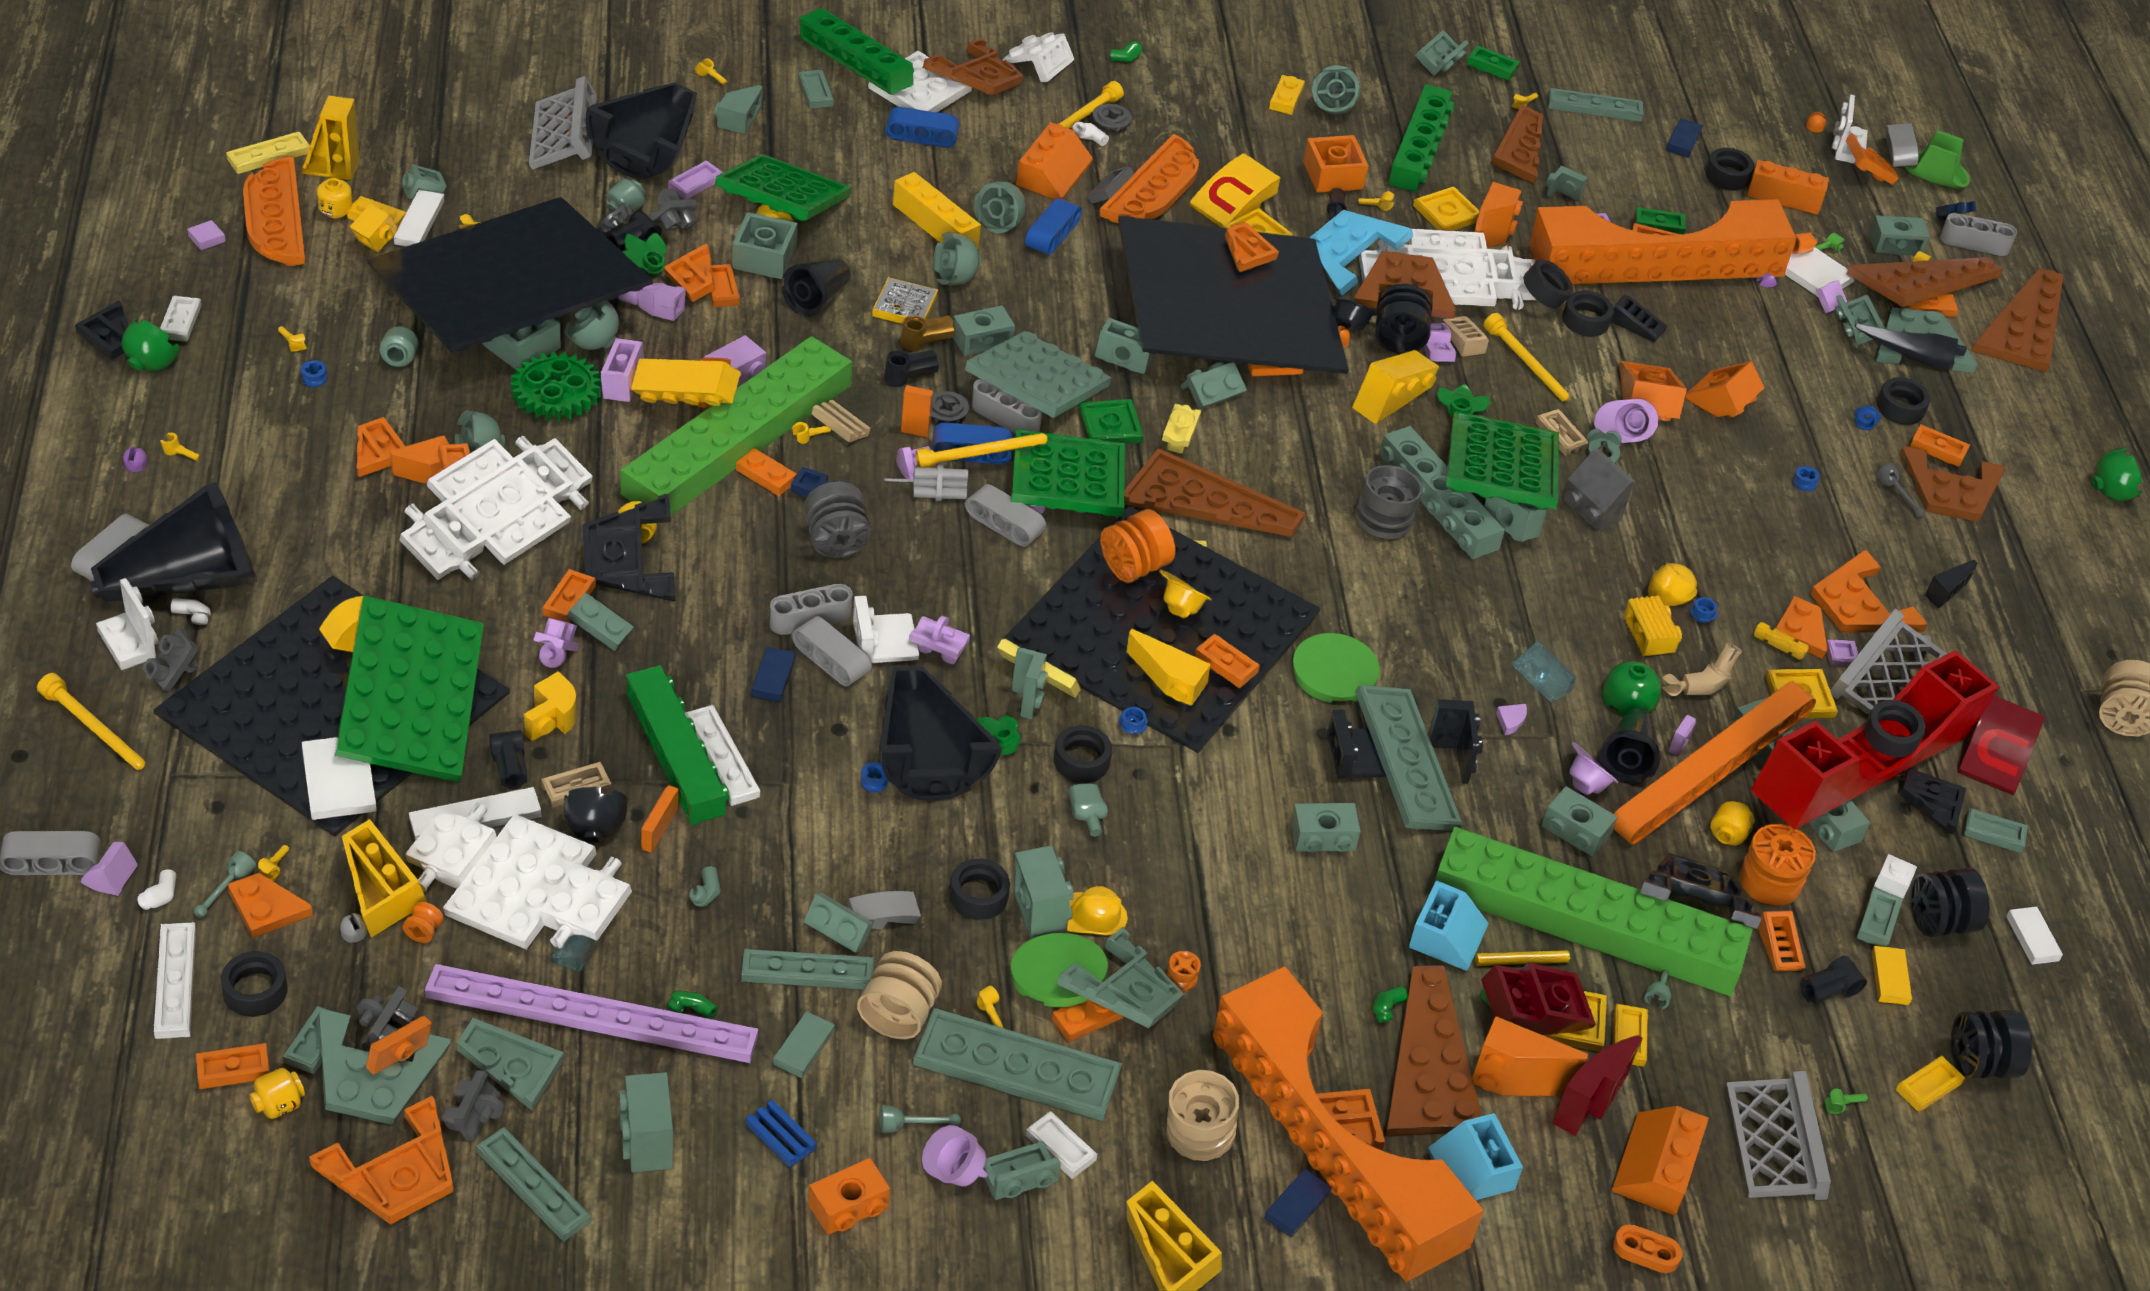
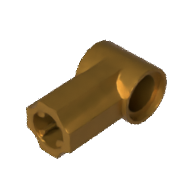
M916 315L908 316L903 321L900 344L908 351H918L923 348L924 343L954 338L953 320L950 315L926 320Z

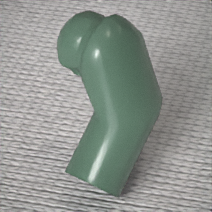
M712 866L705 867L701 871L703 886L697 885L696 891L692 888L689 892V897L695 906H707L721 892L717 869Z

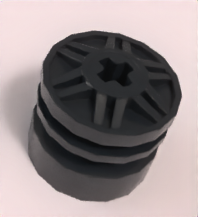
M1407 283L1395 284L1386 288L1378 298L1375 328L1377 341L1386 350L1397 354L1421 350L1428 343L1431 335L1430 297L1420 287Z
M1960 868L1951 869L1947 872H1925L1915 876L1911 884L1910 908L1914 922L1924 936L1938 937L1939 935H1950L1953 932L1959 934L1978 932L1984 929L1988 921L1990 911L1989 895L1986 884L1975 869Z
M1994 1010L1991 1013L1977 1011L1975 1013L1962 1011L1957 1014L1953 1022L1951 1031L1953 1060L1957 1070L1966 1079H1976L1978 1077L1987 1079L1993 1075L1998 1078H2019L2026 1074L2032 1056V1042L2026 1019L2020 1012L2016 1010Z

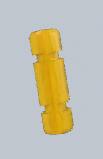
M1760 622L1754 631L1756 638L1762 641L1768 640V644L1787 654L1791 652V656L1799 660L1806 656L1809 649L1807 644L1801 641L1797 643L1795 638L1775 628L1771 630V626L1764 622Z

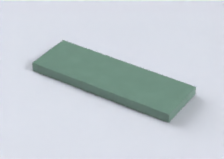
M1359 685L1355 693L1405 828L1453 831L1454 826L1461 828L1463 825L1411 690Z
M934 1008L913 1058L914 1066L1102 1122L1104 1121L1122 1066L1120 1062Z

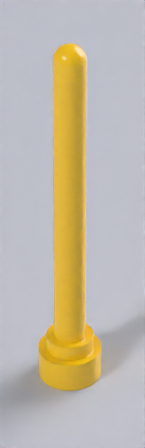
M1111 81L1103 87L1101 95L1059 124L1069 129L1076 122L1091 114L1096 107L1107 102L1115 103L1124 95L1122 86L1116 81Z
M1493 313L1487 317L1483 327L1488 333L1500 336L1561 401H1567L1569 393L1507 330L1506 320L1499 313Z
M1040 433L938 452L923 448L915 450L917 467L931 468L940 462L1045 444L1048 438L1046 434Z
M49 673L39 681L37 691L47 700L59 701L134 769L141 770L145 767V760L67 692L65 681L56 673Z

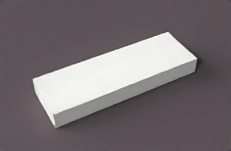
M418 190L398 231L394 235V245L406 247L425 240L444 203V194Z

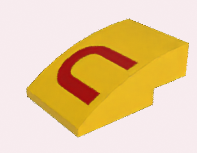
M1243 153L1208 180L1192 198L1189 206L1222 228L1223 225L1257 208L1260 209L1263 201L1278 193L1280 177Z

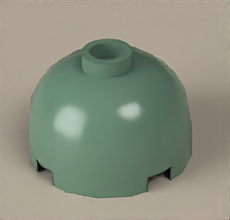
M1333 65L1323 69V72L1318 77L1316 76L1313 81L1312 93L1314 101L1321 110L1328 114L1342 115L1348 113L1355 108L1360 98L1361 87L1359 79L1354 72L1345 66Z
M996 181L988 183L982 187L974 198L975 216L979 222L982 221L988 227L985 229L989 232L999 234L1010 231L1021 223L1025 215L1026 202L1024 195L1019 188L1010 182Z
M957 233L943 234L941 237L945 238L942 243H937L933 257L934 272H938L942 278L937 279V281L942 285L949 286L965 284L974 277L981 266V256L975 243L964 235Z
M605 300L594 304L590 308H581L574 315L577 318L575 323L572 325L568 322L564 331L565 335L579 348L598 350L604 347L606 349L614 343L620 321L612 304Z
M466 410L461 414L457 425H462L461 433L455 434L454 444L468 443L469 451L472 453L493 439H496L504 448L505 437L501 434L500 427L494 418L485 413Z

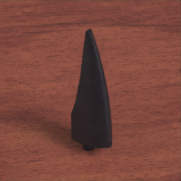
M1855 324V328L1889 349L1944 370H1949L1955 354L1964 356L1967 350L1966 346L1958 344L1959 339L1936 333L1898 332Z

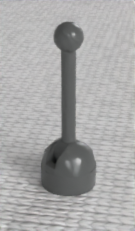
M1888 463L1881 467L1876 473V478L1884 486L1891 487L1894 485L1913 508L1914 515L1918 518L1923 517L1925 510L1922 507H1918L1898 483L1900 473L1893 463Z

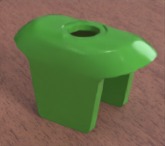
M1936 131L1925 150L1918 152V165L1903 166L1906 171L1914 176L1952 189L1966 187L1970 182L1969 174L1960 164L1964 140L1942 131Z

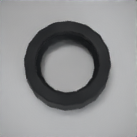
M1725 147L1716 149L1711 153L1705 173L1708 180L1717 187L1726 190H1740L1748 186L1755 166L1752 158L1743 151ZM1721 166L1731 167L1738 170L1739 172L1729 171Z
M1537 260L1523 277L1524 284L1531 295L1541 304L1550 308L1560 307L1573 293V285L1569 277L1562 269L1548 260Z
M1587 290L1576 291L1566 300L1562 314L1563 322L1574 333L1590 337L1599 336L1607 332L1610 327L1614 307L1610 300L1602 294ZM1576 310H1589L1600 317H1588Z
M1894 377L1882 385L1877 398V407L1884 417L1893 422L1915 424L1924 418L1931 396L1928 390L1917 381L1905 377ZM1892 396L1906 398L1912 401L1915 405L1902 404L1896 401Z
M1885 700L1876 704L1871 710L1865 723L1864 733L1869 744L1880 753L1891 757H1905L1912 754L1919 747L1926 725L1923 716L1911 705L1897 700ZM1892 720L1899 722L1909 730L1911 736L1897 737L1890 735L1879 725V721Z
M1076 725L1068 727L1057 737L1054 750V764L1057 771L1065 778L1083 783L1097 781L1110 768L1112 744L1109 737L1101 730L1092 726ZM1086 746L1094 749L1100 757L1089 762L1078 761L1071 758L1065 751L1070 747Z
M980 858L970 859L960 863L955 868L950 880L949 897L951 904L957 912L968 918L982 920L997 916L1006 908L1010 892V879L1002 866L994 861ZM971 880H983L993 884L998 889V893L989 898H976L966 894L961 886Z
M252 951L232 958L223 968L220 977L224 1002L230 1010L244 1016L254 1017L268 1014L281 1005L288 992L285 967L277 957L268 952ZM248 974H267L273 977L275 981L269 989L252 995L243 994L234 989L236 982Z

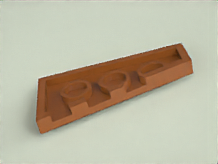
M1521 105L1491 163L1502 170H1506L1535 184L1538 178V152L1541 146L1539 141L1542 134L1543 114Z

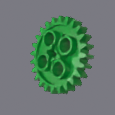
M552 351L551 357H547L544 353H541V359L531 356L530 363L522 361V368L516 367L515 374L511 375V394H513V401L517 402L518 408L525 407V414L534 411L535 418L545 415L546 421H549L552 416H556L557 421H561L562 416L572 420V414L574 413L581 417L582 409L591 411V405H597V398H601L602 384L601 378H599V371H594V364L587 365L586 358L577 361L576 354L568 358L566 352H563L561 356H557L555 351Z

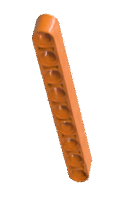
M1794 681L1788 682L1621 806L1614 813V815L1618 816L1614 830L1631 845L1637 844L1805 718L1814 708L1816 699Z

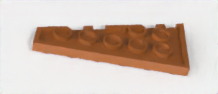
M1982 257L1849 265L1847 274L1898 305L1905 307L1999 278L2003 268L1995 264L1992 259Z
M2039 268L1975 342L1972 351L2047 372L2051 361L2064 275L2053 270Z
M1159 448L1124 490V505L1289 537L1295 534L1305 518V512Z
M1444 965L1413 966L1385 1136L1447 1134L1463 1121L1482 1116Z

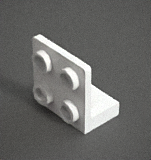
M1051 32L1041 37L1031 35L1022 40L1023 43L1009 50L1010 54L1003 59L1009 63L1033 61L1040 81L1048 82L1074 60L1065 34L1054 35Z
M1850 95L1848 102L1842 103L1840 110L1841 119L1840 122L1836 121L1833 135H1835L1832 143V149H1835L1834 159L1854 163L1856 160L1846 143L1847 137L1853 133L1857 136L1861 147L1865 149L1868 130L1856 126L1851 127L1855 95Z
M126 578L120 580L125 613L96 623L98 633L121 670L146 662L147 659L157 658L154 645L158 644L157 635L151 627V624L155 623L152 611L149 606L143 607L142 597L136 586L131 587Z
M854 596L853 624L857 647L869 657L871 663L919 659L917 644L909 641V635L914 630L910 613L874 615L873 607L868 608L866 596Z

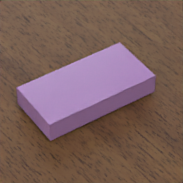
M704 161L669 180L668 188L675 190L680 197L687 200L715 185L716 176L723 172L708 161Z

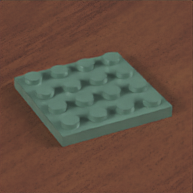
M1025 331L967 360L965 371L1053 418L1109 387L1112 377L1103 373L1100 368L1091 367L1082 362L1079 357L1069 355L1059 350L1056 345L1046 343L1038 339L1035 334Z

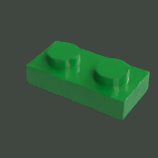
M1478 45L1468 56L1467 65L1509 81L1517 72L1520 61Z
M1636 207L1634 214L1635 223L1681 235L1685 234V214Z

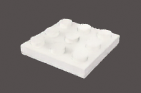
M920 51L905 58L913 63L914 85L890 95L871 82L868 84L869 89L898 107L939 112L972 91L970 86L922 68L924 60L928 56Z

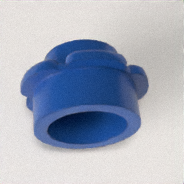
M1870 405L1859 407L1854 413L1856 416L1854 418L1855 423L1862 430L1873 429L1881 418L1880 413L1876 412V408Z
M1700 597L1692 604L1690 614L1700 623H1707L1710 620L1714 621L1718 616L1716 612L1717 604L1710 598Z
M1129 707L1120 715L1118 723L1126 733L1137 734L1146 730L1148 720L1142 709Z

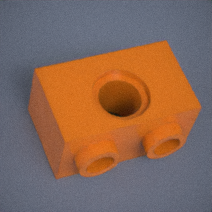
M868 1158L810 1184L808 1205L826 1234L830 1235L836 1231L848 1230L856 1222L867 1217H876L884 1212L885 1209L889 1208L890 1187L872 1159Z

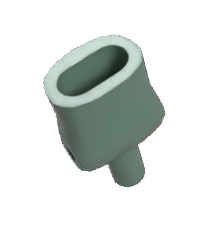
M1095 784L1071 786L1067 793L1071 803L1073 818L1086 821L1090 835L1094 837L1099 836L1102 833L1099 819L1107 816L1108 809L1101 797L1098 786Z

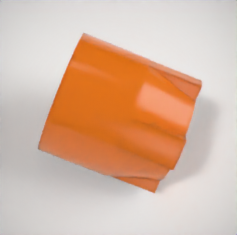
M1812 232L1795 234L1796 241L1792 253L1813 252L1817 239L1814 238Z

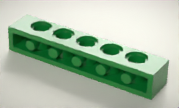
M820 8L799 17L800 39L886 93L892 95L914 85L913 63L827 10Z
M1425 84L1392 165L1388 185L1417 192L1420 183L1425 184L1428 170L1431 169L1433 158L1436 156L1439 143H1441L1444 129L1447 128L1449 117L1453 112L1455 102L1451 101L1453 91Z

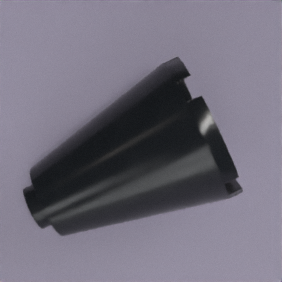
M840 259L793 265L785 271L782 279L784 278V286L781 288L784 299L796 313L801 311L806 314L804 316L808 317L821 312L850 280V269Z
M1642 709L1630 710L1604 741L1600 751V762L1602 766L1604 764L1609 774L1616 780L1623 783L1637 784L1642 782V779L1654 776L1659 768L1661 756L1652 716Z

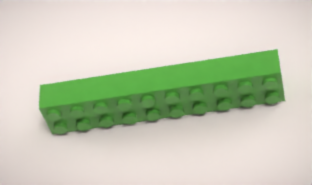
M813 336L809 337L736 389L733 403H721L720 406L712 405L620 470L621 495L631 502L640 501L647 504L657 500L658 496L669 494L670 512L673 515L736 469V462L752 449L763 450L792 429L795 423L802 422L810 416L814 405L820 406L821 403H828V401L851 386L852 361Z
M1455 826L1435 882L1439 881L1466 892L1478 910L1661 973L1666 969L1669 971L1668 975L1728 996H1732L1741 975L1753 928L1669 899L1665 901L1642 894L1640 889Z

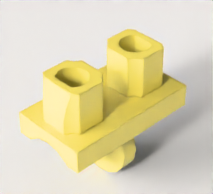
M1174 405L1162 437V441L1168 442L1167 449L1169 451L1183 453L1184 448L1189 447L1201 415V410H1192L1189 405Z

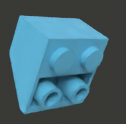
M1436 881L1415 924L1409 948L1468 971L1489 923L1466 892Z
M1495 1113L1463 1121L1427 1149L1431 1160L1443 1159L1475 1200L1515 1190L1523 1169Z

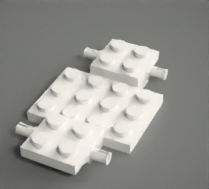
M1412 229L1414 237L1409 240V245L1404 244L1396 250L1380 239L1378 241V250H1364L1359 255L1362 281L1365 280L1382 251L1433 257L1454 305L1495 306L1497 298L1512 299L1513 308L1517 310L1518 306V310L1524 307L1523 300H1536L1527 290L1523 279L1525 273L1535 263V260L1514 257L1511 246H1508V249L1507 246H1504L1501 250L1487 249L1484 233Z
M521 436V438L519 437L516 440L515 445L523 452L514 458L496 439H493L428 479L427 487L442 503L425 514L415 504L409 505L404 512L415 523L411 528L400 534L399 541L437 580L454 570L461 569L472 581L478 577L480 571L469 561L483 552L484 545L505 565L570 522L571 516L558 503L570 499L579 510H583L589 504V501L579 493V490L590 484L593 476L556 438L544 445L533 446L525 436Z
M479 802L475 804L466 816L441 808L405 854L409 863L419 866L424 870L418 879L423 891L427 890L435 878L437 881L457 889L443 907L445 916L526 950L544 925L557 930L550 939V942L555 947L558 946V948H562L569 936L572 937L573 934L584 935L597 941L632 893L630 884L613 878L616 871L622 865L617 858L610 857L609 861L600 871L588 868L587 866L597 854L595 846L516 814L511 817L499 835L496 836L493 828L479 823V820L488 811L487 807L482 803L480 805Z

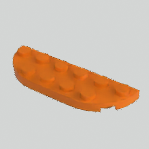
M1173 134L1100 208L1099 216L1109 219L1113 223H1118L1119 216L1155 220L1158 216L1165 213L1193 184L1197 177L1199 159L1194 155V148L1183 138Z
M294 156L276 159L263 164V169L255 175L251 173L244 183L243 196L248 239L252 247L266 258L284 263L287 266L306 264Z

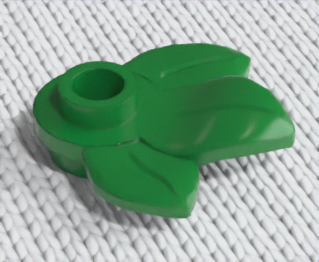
M628 233L624 241L626 251H623V253L649 275L661 274L664 270V255L667 251L662 238L657 233H654L645 242Z
M1466 384L1459 386L1453 391L1440 387L1437 393L1438 400L1447 407V412L1451 417H1453L1454 411L1468 414L1482 413L1488 409L1490 404V397H1474Z
M1007 715L998 720L986 716L975 719L999 741V745L1002 748L1001 755H1009L1017 751L1021 739L1017 731L1019 725L1016 719Z

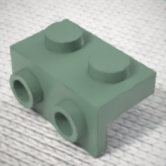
M1442 30L1419 50L1415 57L1435 76L1440 70L1445 73L1454 64L1453 60L1457 62L1466 53L1464 48L1469 42L1465 40L1458 46Z
M1842 295L1836 296L1838 306L1835 307L1837 317L1839 321H1845L1843 327L1848 338L1853 337L1856 345L1873 339L1855 328V324L1885 329L1868 295L1847 303Z
M1218 362L1208 368L1209 371L1203 373L1201 369L1188 374L1186 376L1187 380L1180 385L1182 390L1190 389L1199 410L1241 395L1247 391L1234 362L1225 365L1223 362Z
M1021 647L1016 652L1012 691L1023 694L1020 717L1032 720L1036 708H1042L1045 698V692L1042 689H1044L1048 677V672L1045 671L1047 654Z
M1044 1141L986 1158L983 1169L988 1174L985 1180L994 1200L1005 1197L1013 1198L1024 1191L1037 1187L1046 1188L1058 1181L1061 1163L1058 1157L1051 1158Z

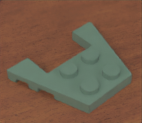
M1892 308L1886 330L1910 333H1936L1959 339L1958 344L1965 346L1943 313L1912 310L1909 308ZM1880 344L1876 362L1899 364L1902 355ZM1968 349L1964 356L1955 354L1951 364V370L1974 373L1977 367V362Z
M1123 927L1108 938L1104 948L1125 962L1126 965L1104 982L1100 981L1076 962L1060 974L1056 982L1058 985L1147 1028L1153 1026L1175 1008L1184 996V993L1160 967L1154 969L1145 959L1147 952L1141 946L1136 948L1128 940L1130 934Z
M320 1008L318 1026L320 1027V1052L322 1053L325 1110L394 1125L404 1109H406L417 1094L421 1084L433 1072L440 1058L447 1053L451 1039L429 1034L427 1045L415 1052L412 1062L399 1060L373 1075L366 1068L369 1052L343 1046L351 1015Z

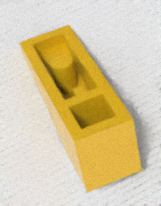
M1134 629L1130 630L1127 653L1166 695L1192 706L1208 683L1211 664Z

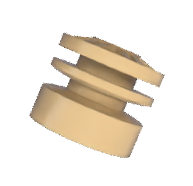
M2140 660L2117 662L2110 666L2103 676L2099 708L2100 719L2105 727L2117 734L2124 736L2149 734L2150 663Z
M902 951L885 953L879 959L876 969L871 974V980L866 984L858 999V1012L861 1018L880 1034L895 1039L913 1038L921 1031L928 1017L929 1009L934 1005L935 999L941 991V978L932 965L919 956Z
M1196 1070L1186 1073L1174 1082L1169 1091L1166 1135L1171 1146L1180 1155L1192 1160L1208 1161L1219 1158L1230 1150L1236 1136L1239 1095L1234 1084L1225 1076L1207 1070Z

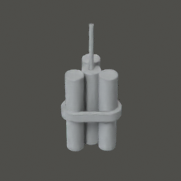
M937 465V468L915 467L913 479L884 478V481L913 482V497L935 498V501H941L942 498L967 499L968 469H944L943 466Z

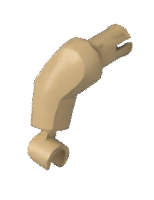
M1726 642L1715 663L1707 665L1703 672L1685 674L1683 681H1679L1672 674H1667L1663 679L1670 685L1662 686L1661 688L1670 696H1677L1682 690L1685 695H1711L1722 689L1731 680L1730 670L1742 653V650L1735 645L1731 647V643Z

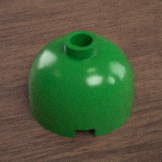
M134 318L126 328L121 341L123 352L129 358L127 363L138 371H142V369L161 371L167 368L181 352V349L177 343L172 346L168 342L170 336L159 327L146 320H142L139 324L137 323V318Z
M2126 447L2116 448L2104 453L2095 465V475H2092L2093 486L2110 500L2126 501L2140 497L2142 494V490L2137 491V484L2142 483L2139 467L2132 454L2127 456L2124 452L2128 450Z
M1625 661L1613 667L1608 673L1602 686L1601 696L1609 708L1612 705L1618 709L1617 714L1623 717L1633 709H1642L1650 714L1659 704L1661 682L1657 673L1650 666L1642 662Z

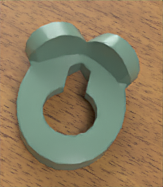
M1598 428L1591 430L1586 437V440L1589 442L1588 455L1594 449H1600L1601 444H1603L1612 455L1608 458L1616 464L1620 457L1619 445L1622 442L1620 434L1616 431L1604 433Z

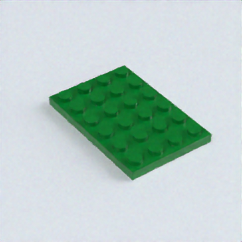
M1459 411L1453 412L1446 487L1459 493L1468 491L1477 493L1484 498L1497 497L1505 499L1512 504L1525 503L1541 510L1549 508L1556 510L1559 481V432Z
M363 595L334 756L459 782L463 770L484 623Z

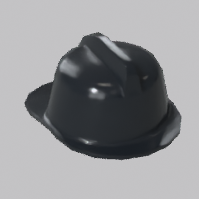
M1332 296V298L1336 299L1334 311L1336 321L1349 331L1353 329L1363 330L1372 316L1376 315L1375 311L1362 304Z

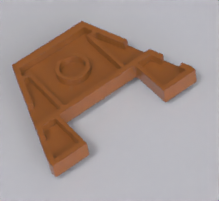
M982 38L968 42L966 51L977 57L976 59L956 65L941 55L936 54L926 58L922 67L989 95H995L1020 85L1023 79V74L1007 60L1002 62L997 57L998 52L994 48L989 50L986 47L987 42Z
M1382 251L1354 298V302L1368 308L1377 309L1379 291L1383 292L1386 288L1395 284L1407 283L1418 286L1426 291L1431 298V316L1454 319L1456 308L1433 257Z
M1903 446L1900 452L1901 459L1905 460L1908 465L1906 468L1908 475L1913 477L1916 482L1914 488L1926 512L1976 522L1980 521L2005 471V466L1982 461L1978 468L1979 479H1976L1969 475L1961 476L1944 470L1927 469V450Z

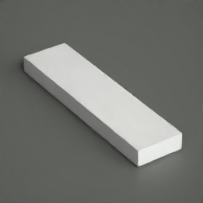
M710 705L686 712L687 718H692L694 721L698 740L702 739L705 743L709 762L713 761L716 765L720 784L724 783L728 789L730 805L733 806L759 798L760 789L715 707Z
M531 787L409 812V821L415 841L441 808L466 816L477 802L480 805L482 803L487 807L488 811L482 816L479 823L490 828L506 825L514 814L529 820L540 818L541 808L535 789Z
M195 922L161 924L154 1021L155 1039L190 1037L196 943Z

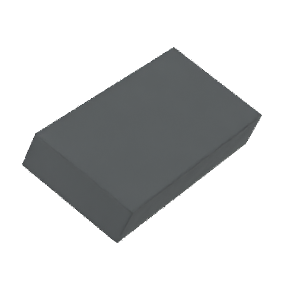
M1127 166L1111 171L1088 194L1087 197L1090 203L1093 204L1110 199L1134 175L1131 167Z

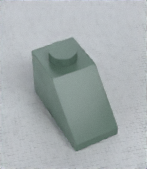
M756 85L726 93L722 101L717 102L714 115L717 117V127L746 134L762 108L763 86Z

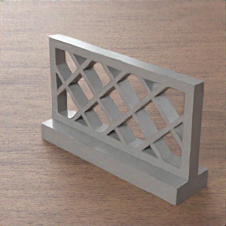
M586 76L576 79L575 88L536 102L529 156V166L532 170L578 154L582 160L591 157L593 139L590 140L587 133L586 110L588 107L596 104L597 94ZM560 108H562V110L555 116L554 114H555ZM570 112H573L567 119H564ZM548 120H550V122L545 127H542ZM558 124H561L555 131H552ZM570 127L571 129L565 135H563V133ZM546 136H549L545 141L540 143ZM558 139L559 141L553 147H551V145ZM567 143L570 144L569 147L562 149Z
M1895 608L1830 690L1831 694L1837 700L1842 695L1869 715L1876 704L1885 700H1892L1895 697L1893 687H1905L1911 681L1907 669L1920 670L1921 667L1930 663L1923 662L1921 651H1928L1937 659L1947 653L1901 621L1904 614ZM1899 631L1910 638L1911 645L1899 644L1897 636ZM1913 651L1916 662H1905L1902 652ZM1883 652H1895L1897 662H1886ZM1869 669H1881L1883 680H1872ZM1888 669H1899L1902 680H1891ZM1855 687H1866L1869 698H1862L1852 690ZM1874 687H1885L1888 698H1876Z
M1806 1071L1793 1072L1792 1078L1727 1082L1726 1091L1748 1198L1813 1194L1814 1200H1827L1831 1180ZM1772 1090H1786L1787 1098L1780 1104L1769 1097L1768 1094ZM1748 1092L1756 1098L1747 1106L1736 1098V1093ZM1761 1101L1775 1110L1768 1119L1754 1110ZM1780 1114L1793 1122L1788 1131L1773 1123ZM1748 1116L1761 1124L1755 1133L1742 1126V1122ZM1766 1129L1781 1137L1774 1146L1760 1138ZM1786 1142L1799 1149V1153L1794 1159L1779 1150ZM1753 1144L1768 1152L1760 1161L1747 1152ZM1773 1156L1787 1165L1780 1174L1766 1166V1163ZM1793 1169L1805 1177L1806 1183L1793 1184L1785 1177ZM1760 1171L1774 1181L1769 1186H1754L1753 1178Z

